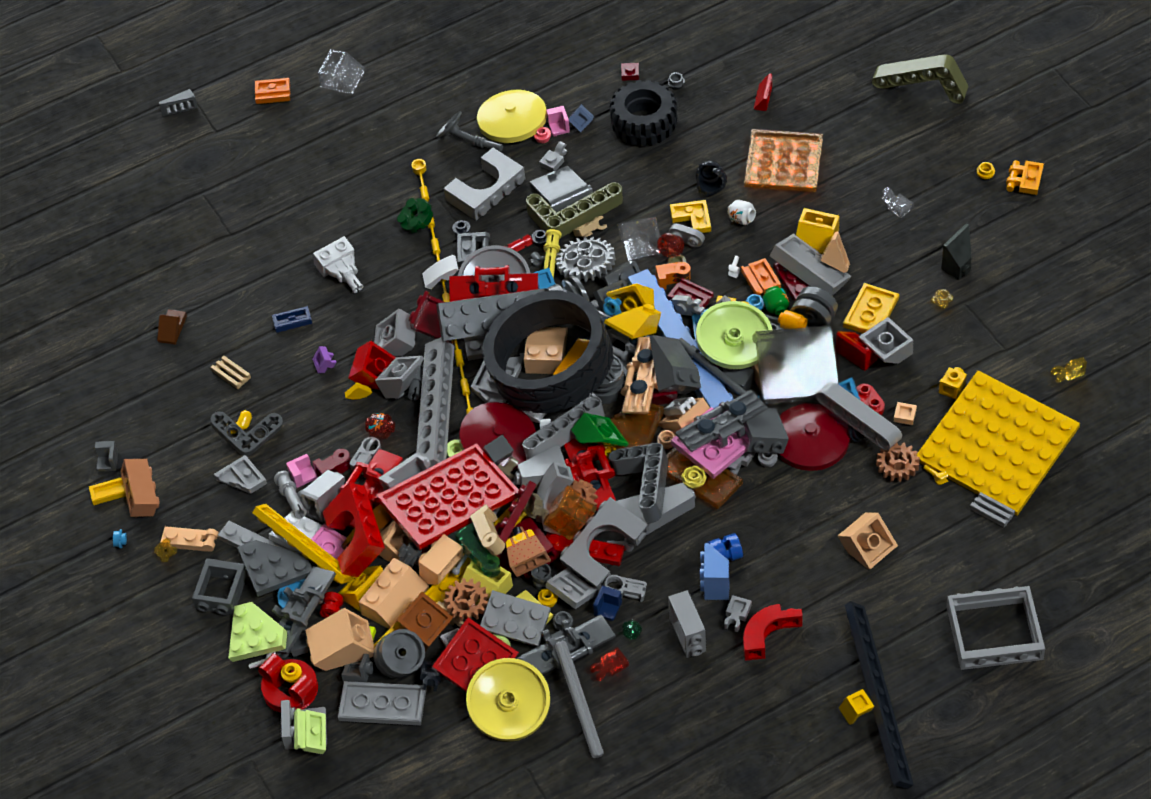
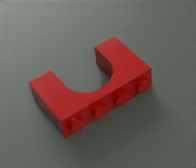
M349 482L324 509L323 515L327 527L344 530L355 519L354 537L337 560L342 574L359 577L385 549L365 486Z

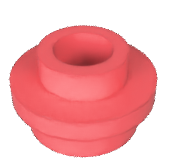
M540 127L534 138L538 143H546L551 137V131L546 127Z

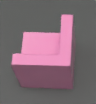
M564 106L547 109V120L552 135L557 136L570 133L569 120Z
M308 454L286 463L291 479L297 488L317 479V474L311 466Z

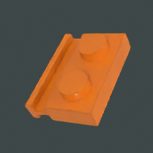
M289 78L255 81L256 104L290 101Z
M766 258L750 263L747 267L741 266V272L754 294H765V291L773 286L781 288V283Z

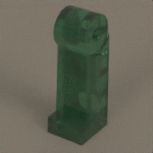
M472 523L455 534L456 542L463 546V552L484 575L491 578L500 574L499 558L491 555L477 539V532Z

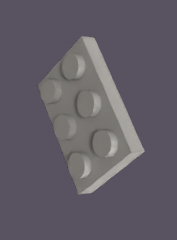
M492 590L480 626L492 634L538 647L551 608Z

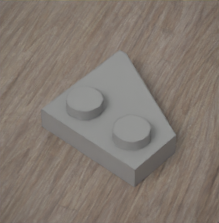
M246 455L214 474L217 481L250 494L267 484L266 479Z

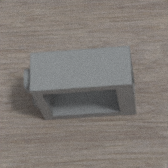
M688 590L668 596L669 619L686 657L699 656L706 652L705 628Z

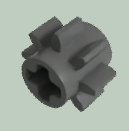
M413 542L407 545L403 544L398 550L400 552L398 554L400 557L399 561L410 567L414 564L418 566V560L423 554L421 553L422 549L419 550Z

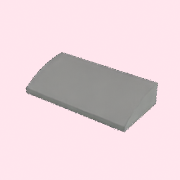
M795 234L777 243L770 254L771 258L809 286L821 288L832 296L851 278V275L848 273H843L820 261L822 254Z

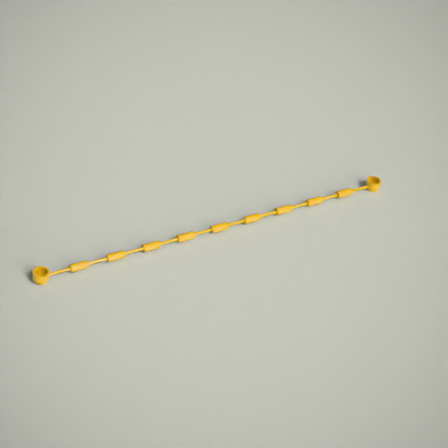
M416 159L412 162V171L420 176L422 185L420 187L422 199L428 202L427 186H424L422 177L426 171V163L422 159ZM432 217L428 228H431L433 254L436 255L438 262L440 261L439 254L441 252L438 239L435 238L433 230L435 223ZM441 279L440 282H442L444 291L442 294L443 301L450 302V294L447 293L445 287L446 280ZM455 339L456 350L454 355L456 364L460 367L462 377L460 383L462 393L466 396L468 405L466 412L468 414L473 409L470 406L468 396L470 395V389L462 368L464 365L462 351L458 349L457 339Z

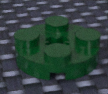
M410 198L398 215L397 220L407 232L416 233V230L426 228L433 217L432 206L425 199Z

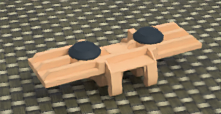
M638 337L634 358H632V362L627 363L626 369L628 371L625 385L621 389V394L625 396L622 413H649L654 388L658 389L650 337ZM635 372H638L637 379L633 382Z

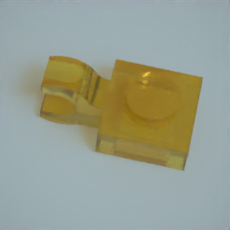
M1084 357L1073 359L1066 363V367H1053L1051 375L1060 374L1056 377L1057 382H1062L1066 378L1068 381L1085 374L1087 362Z

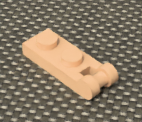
M165 527L160 544L161 547L212 552L215 548L214 541L217 539L219 532L215 529L198 530Z

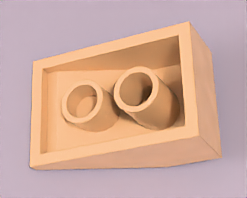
M544 327L527 337L524 353L525 373L553 374L565 358L568 328Z

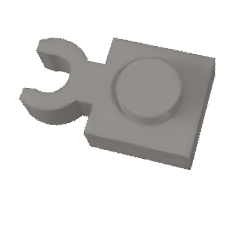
M675 295L672 298L675 309L680 315L693 316L694 313L700 315L705 310L704 307L699 306L702 302L701 299L692 301L690 296Z
M732 595L726 610V616L728 617L724 621L725 629L728 628L729 624L733 623L735 624V632L739 631L740 620L746 621L752 606L751 600Z

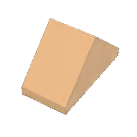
M835 232L820 261L845 273L848 271L850 262L839 232Z

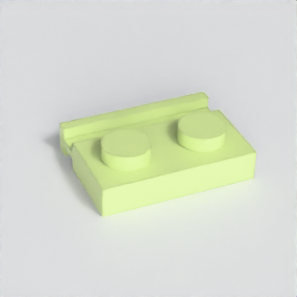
M296 709L294 712V749L301 748L303 751L323 754L326 751L325 713Z

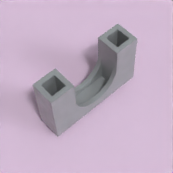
M495 148L490 149L481 157L482 170L498 180L493 186L486 189H473L455 178L444 187L445 200L474 220L484 216L489 209L497 205L501 199L509 195L514 188L525 180L524 167Z
M611 497L601 503L597 514L588 519L583 531H579L574 536V542L569 547H565L560 555L561 563L565 567L571 569L574 574L590 586H594L599 590L602 585L604 586L606 578L611 576V573L590 556L589 548L594 537L604 531H616L638 546L650 531L648 524Z

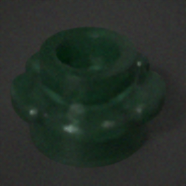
M630 620L623 623V635L626 638L636 639L641 634L642 627L638 622Z

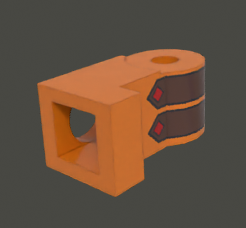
M686 262L656 265V278L660 288L667 289V285L679 283L681 278L690 281L691 267Z

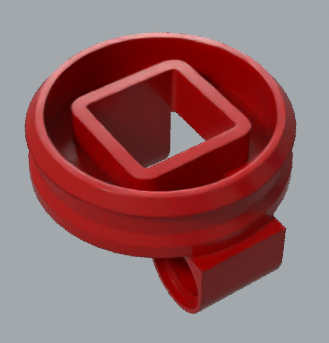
M272 653L258 668L259 674L263 677L261 690L264 700L273 710L281 712V701L289 700L291 707H295L296 710L297 708L305 709L315 699L318 692V681L314 670L307 663L296 659L282 660L278 655ZM288 663H296L301 667L302 675L290 687L289 697L278 689L285 681L281 676V669Z

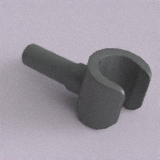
M538 252L531 254L533 258L531 262L535 266H540L545 261V256H540Z

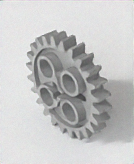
M584 237L582 241L577 238V242L570 241L571 245L565 244V249H560V253L556 254L557 258L555 259L557 270L560 271V275H564L565 279L576 276L579 280L584 279L585 282H587L588 278L594 281L595 276L601 278L602 273L607 274V270H612L611 265H615L614 260H616L614 248L611 247V244H607L606 240L601 242V238L594 240V237H591L590 240Z

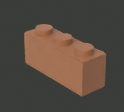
M124 459L120 472L130 516H154L156 508H159V497H156L155 482H152L151 478L152 468L149 467L147 459Z

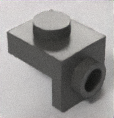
M364 654L361 661L345 665L342 672L343 681L367 682L369 674L373 672V662H370L369 654Z

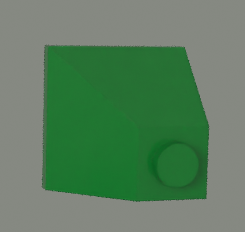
M584 413L571 429L575 434V439L581 444H602L604 446L627 447L629 445L608 417Z

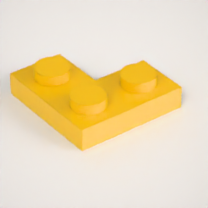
M706 200L670 204L673 223L691 220L693 229L699 230L702 233L711 232Z

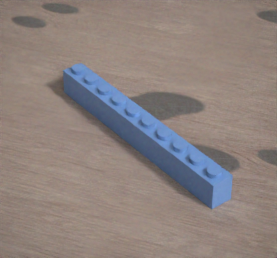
M648 269L629 276L628 286L637 283L654 289V307L661 312L656 331L658 336L675 339L683 338L687 343L698 348L696 339L693 340L689 327L684 326L681 315L675 312L672 301H668L664 289L659 287L656 276L651 275ZM695 358L692 359L698 368L701 388L694 391L696 396L704 398L710 408L718 407L721 402L732 401L734 398L730 392L726 391L724 382Z

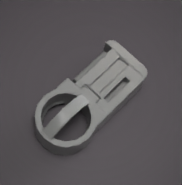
M368 437L362 441L361 446L349 462L352 471H354L357 462L369 464L377 451L381 449L380 441L377 438ZM372 444L378 446L375 450L369 451Z
M611 575L606 578L604 586L609 587L607 584L610 582H617L622 588L616 590L621 591L622 597L641 599L640 602H643L647 586L646 582L618 575Z

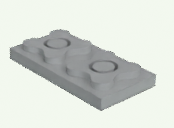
M344 681L338 720L421 725L426 690L422 689V685Z

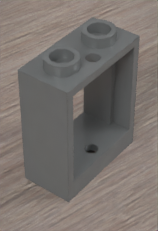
M206 558L192 597L195 609L202 612L211 611L221 615H233L234 606L238 605L248 576L245 564ZM210 576L234 580L227 599L204 596Z

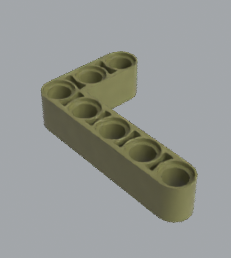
M938 55L880 65L876 68L872 79V84L877 88H889L939 80L948 98L956 104L964 101L968 90L965 78L954 58L950 55Z
M616 182L602 187L557 213L539 194H530L526 198L527 213L542 230L555 229L562 233L561 237L569 234L573 229L594 220L595 217L616 208L623 202L622 186Z

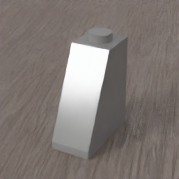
M554 446L518 464V473H515L516 485L521 487L522 484L526 485L529 481L537 484L534 490H538L545 472L553 462L566 465L560 446Z
M327 470L302 490L300 494L304 508L307 511L306 516L322 523L324 522V509L340 493L339 488L346 483L345 477L341 473Z

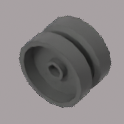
M806 287L801 290L790 311L804 315V318L808 319L807 326L813 328L812 334H821L828 329L832 318L838 310V304L835 298L827 291L818 287Z
M398 629L382 637L374 649V662L377 669L389 678H402L411 674L422 665L425 658V647L421 638L408 629Z

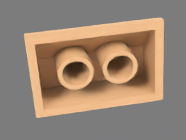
M393 558L360 599L361 614L390 629L417 596L429 589V585L409 565Z

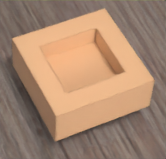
M897 402L894 422L913 425L917 405Z

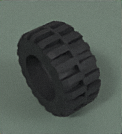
M638 80L636 83H627L625 87L622 86L618 89V92H615L610 101L612 130L618 138H622L624 142H630L635 146L637 144L646 146L647 144L655 145L657 142L661 143L672 134V131L677 126V101L674 94L665 85L661 86L656 81L653 83L651 80H646V82ZM640 110H650L655 112L654 114L648 116H636L632 114Z

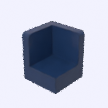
M602 585L593 604L594 616L602 615L604 619L614 621L622 604L621 591Z

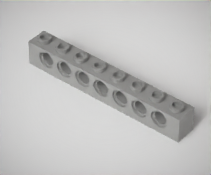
M441 337L425 344L416 453L423 457L426 456L431 463L430 467L447 458L454 345L449 341H442Z

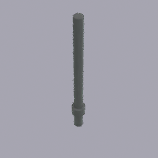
M683 338L679 339L692 359L695 358L739 396L747 392L704 357L698 348L690 345Z

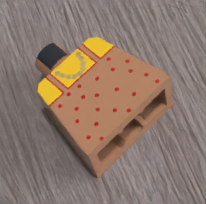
M518 526L512 530L513 537L507 539L506 548L509 565L516 577L551 561L532 529L524 531L523 527Z

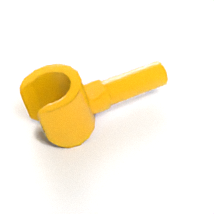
M928 465L924 466V469L934 476L935 482L938 485L948 482L946 471L938 473Z

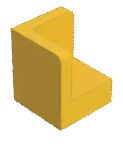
M862 689L847 696L840 705L839 710L849 725H851L859 716L871 711L874 705Z

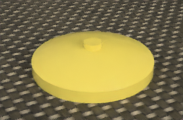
M509 90L498 93L486 100L481 105L477 114V122L481 133L488 139L501 143H514L528 139L535 135L537 130L543 127L547 120V110L544 101L538 95L525 90Z
M515 658L497 659L481 667L471 679L466 694L467 710L474 725L486 736L499 741L521 740L537 731L545 721L550 707L549 687L541 672L528 662Z

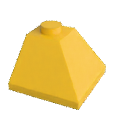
M644 304V306L636 307L608 318L604 323L634 339L656 333L661 312L650 304Z

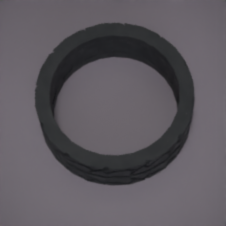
M549 290L519 299L495 318L483 342V359L498 392L504 400L508 401L507 403L516 409L526 412L551 413L577 405L589 397L603 383L613 361V346L598 310L591 302H588V299L569 291ZM556 324H572L581 326L591 332V338L582 356L563 372L536 380L520 379L506 373L508 359L515 347L524 338L537 330Z

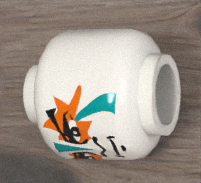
M735 200L728 207V215L732 222L748 225L755 219L756 210L750 202Z

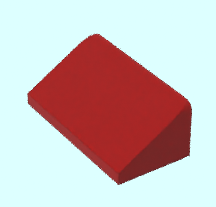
M768 74L759 84L754 110H767L772 90V74Z

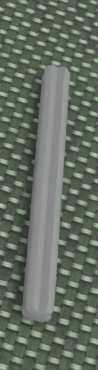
M565 641L557 642L555 649L591 756L593 758L601 757L604 752L567 643Z

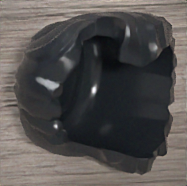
M710 160L699 164L695 172L698 192L708 197L722 191L727 183V175L722 166Z

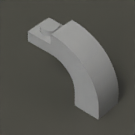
M553 462L545 472L537 494L543 500L542 508L548 510L546 519L539 515L535 519L537 522L542 523L544 531L561 535L565 531L560 514L561 501L565 491L574 480L570 467Z

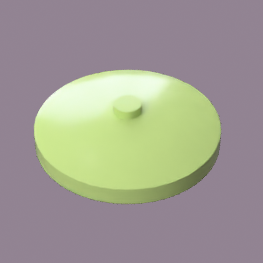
M739 301L722 302L710 307L702 314L696 328V342L701 353L710 362L728 369H744L759 363L768 354L773 339L772 326L766 315L758 308Z

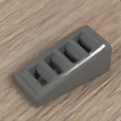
M191 89L159 102L163 116L198 108L196 98Z

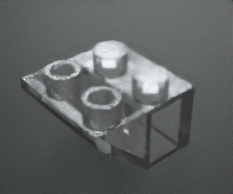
M330 49L318 71L321 88L353 94L365 71V67L347 52Z

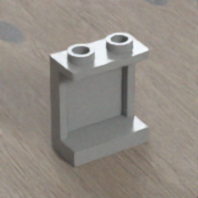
M415 453L379 477L380 483L385 491L430 468L431 463L426 456L423 457Z

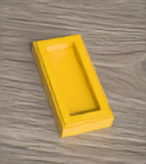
M122 477L89 486L93 505L126 496Z

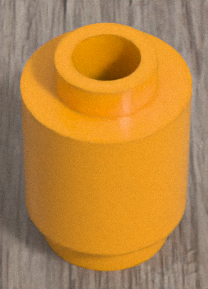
M785 310L784 313L781 312L778 318L780 328L795 333H803L808 321L807 318H804V315Z

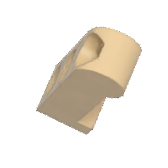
M485 505L470 517L482 545L489 550L491 555L496 556L504 550L505 543L498 536L493 524L498 520L496 514Z

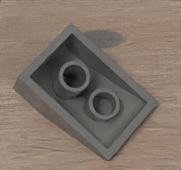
M651 335L650 343L658 391H677L678 394L685 395L700 389L701 383L698 368L679 339Z

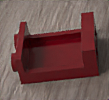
M425 291L424 295H420L416 304L418 307L415 312L412 311L409 317L411 329L434 339L440 338L441 333L436 304L444 303V301L430 296L428 291ZM448 340V341H449L451 344H453L455 340Z

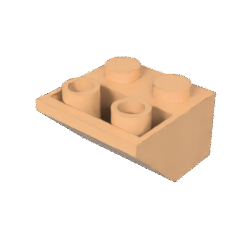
M445 534L442 535L438 541L432 543L431 549L427 553H423L419 558V576L427 584L438 585L462 559L463 546Z

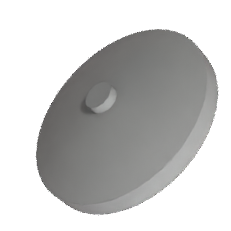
M492 245L480 248L470 254L462 263L458 276L475 275V266L494 268L509 265L510 274H530V269L525 259L515 250L505 246ZM481 275L482 281L485 282L505 280V275Z

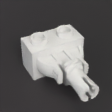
M345 236L313 253L314 265L323 277L330 275L337 278L339 282H342L343 278V281L348 283L354 293L358 292L357 289L359 291L363 289V285L354 275L358 272V269L355 267L354 248Z

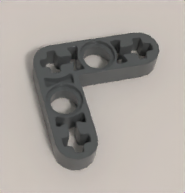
M215 412L211 416V427L242 456L253 454L280 431L283 423L282 417L279 414L271 413L246 433L224 412ZM216 419H223V425L220 422L216 424ZM271 420H272L273 422L277 420V425H276V424H272V425L270 426ZM230 430H235L238 432V435L231 438L227 433ZM257 431H263L265 433V437L257 438L255 436V433ZM250 443L249 449H243V444L248 445Z

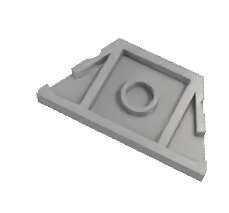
M520 353L518 357H510L506 365L507 374L518 378L524 365V353ZM483 360L471 385V391L485 403H506L507 400H504L498 392Z

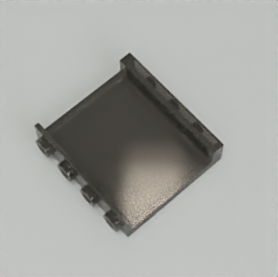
M831 326L756 331L752 335L753 343H756L762 392L761 401L766 403L767 406L776 405L778 402L785 401V404H794L796 400H804V403L815 402V399H817L816 392L829 381H834L838 384Z

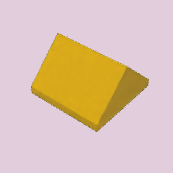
M637 283L606 293L611 299L619 298L621 300L620 310L622 313L644 306V304L654 306V289Z
M381 566L367 567L359 577H353L352 581H349L338 594L343 596L346 603L361 611L360 599L383 572V568Z

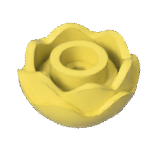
M698 466L686 468L681 475L683 483L692 489H697L704 485L707 477L704 470Z

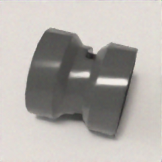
M548 564L531 570L532 584L536 589H545L546 582L552 578L551 568Z

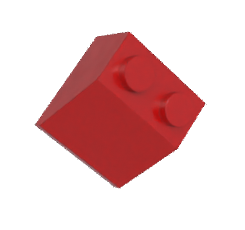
M369 341L357 348L349 379L371 389L380 390L375 380L396 357L374 342Z

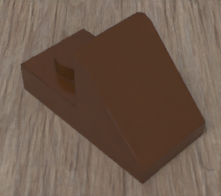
M168 309L166 315L160 314L158 342L176 345L187 318L186 312Z

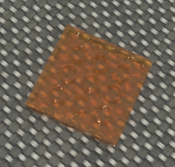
M752 129L744 187L816 192L823 134Z

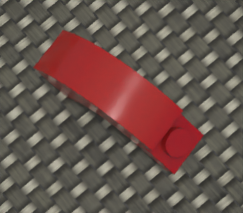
M775 604L757 612L749 620L744 631L745 661L765 659L764 641L771 632L784 628L802 627V609L790 608L781 611L780 604Z

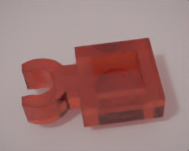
M617 647L601 656V663H594L591 665L590 670L591 673L597 670L601 671L596 674V678L599 681L604 679L608 672L613 676L629 666V661Z

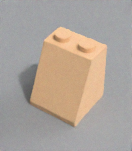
M346 608L339 610L305 630L306 642L311 653V662L314 666L324 671L361 661L364 654H369V658L374 657L375 647L368 620Z

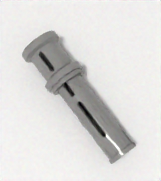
M288 471L278 472L274 476V482L279 486L280 494L286 497L294 516L300 518L298 514L300 513L301 518H303L307 511L296 493V484L291 481V475Z

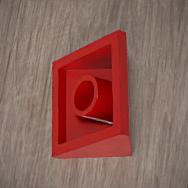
M838 331L836 334V352L862 370L868 369L879 358L859 339L860 335L857 333Z

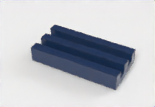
M308 306L272 315L276 333L312 324Z

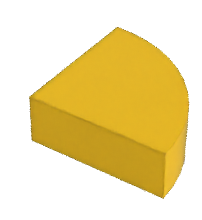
M357 382L345 392V397L353 400L362 399L372 394V390L370 387Z

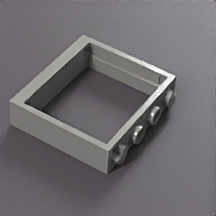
M1016 586L1008 589L997 588L992 591H975L967 594L957 593V595L947 597V611L961 670L1044 660L1045 646L1030 586ZM1023 603L1033 643L972 651L964 650L956 611Z

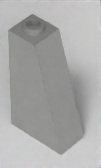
M684 483L665 487L662 516L654 523L645 521L639 506L640 495L616 502L648 524L649 534L693 509L696 496L691 488H687Z

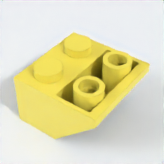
M480 553L467 566L462 577L465 578L466 582H469L471 578L474 584L481 582L480 588L486 587L488 598H490L492 590L506 594L513 586L511 573Z

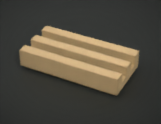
M225 356L221 358V361L218 360L216 362V366H211L212 372L236 389H239L251 378L247 371ZM220 368H222L223 370H225L229 375H231L232 377H235V378H236L237 380H239L240 382L238 383L237 381H235L233 378H231V377L228 376L226 373H224L223 371H221Z

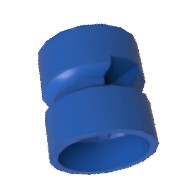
M735 533L724 536L723 540L717 538L707 542L731 561L743 558L742 547Z

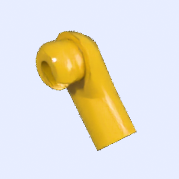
M246 410L242 411L236 424L242 430L247 429L251 422L252 414ZM230 430L231 434L237 432L235 430Z

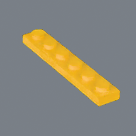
M267 504L255 507L252 513L257 516L261 523L267 524L275 534L286 539L290 546L301 551L305 558L315 562L317 567L335 572L334 581L341 584L352 581L354 576L341 573L338 560Z

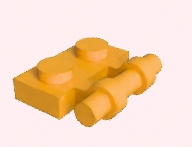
M1013 161L1009 168L1010 176L1006 180L1007 191L1012 192L1014 187L1020 186L1019 192L1037 195L1044 164L1026 161L1025 166H1022L1019 161Z

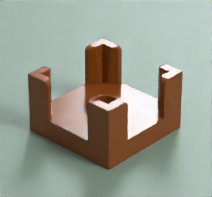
M421 592L399 617L393 629H408L416 633L421 638L426 652L439 634L449 625L453 616L424 592Z

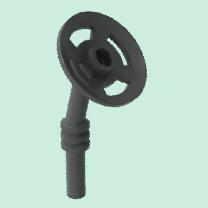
M461 111L457 112L436 135L437 138L451 133L473 143L477 147L495 148L498 151L503 150L502 144L488 141L484 137L472 136L460 130L457 124L461 118Z

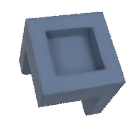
M581 104L570 115L568 120L581 132L593 120L594 116Z

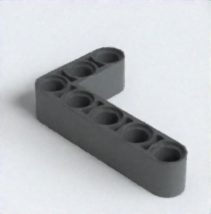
M652 443L612 451L609 454V460L615 474L625 475L643 472L639 506L646 522L654 523L658 521L662 516L668 469V458L663 445Z

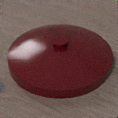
M490 402L473 408L464 417L459 431V443L462 451L476 443L483 450L485 445L503 435L514 450L512 457L519 461L518 464L527 460L523 441L534 434L536 430L531 419L522 410L516 409L507 403ZM509 458L501 462L500 465L504 467ZM518 464L513 468L512 471L518 469Z
M813 403L800 404L787 409L780 415L789 440L784 453H777V455L789 466L806 471L822 470L833 466L846 454L850 443L848 424L823 405Z

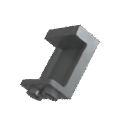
M767 408L764 412L743 423L749 439L746 447L747 452L784 453L789 438L776 408Z

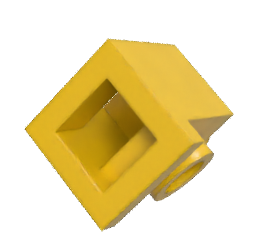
M949 367L943 379L940 380L939 393L957 400L966 384L967 374L959 367L954 369Z

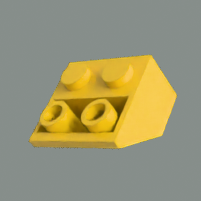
M804 208L798 223L796 236L823 255L834 233L839 232V216Z

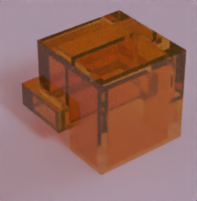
M567 485L553 500L543 524L571 540L588 519L595 514L597 507L581 498V493Z

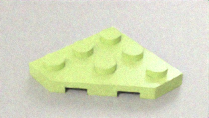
M252 602L234 606L228 657L232 662L286 649L287 631Z

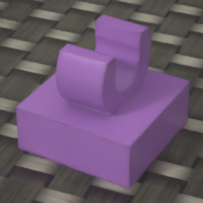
M319 346L312 359L318 373H325L328 367L333 368L336 364V360H331L334 354L328 352L327 348Z

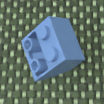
M705 543L704 551H700V591L704 592L705 600H729V560L709 543Z

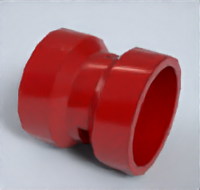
M336 592L324 594V604L320 608V615L327 618L338 612L339 608L343 605V596Z

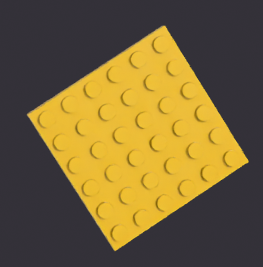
M977 371L919 450L917 457H920V464L928 465L938 473L946 471L948 474L946 478L978 495L981 492L1015 510V515L1018 516L1077 432L1080 423Z

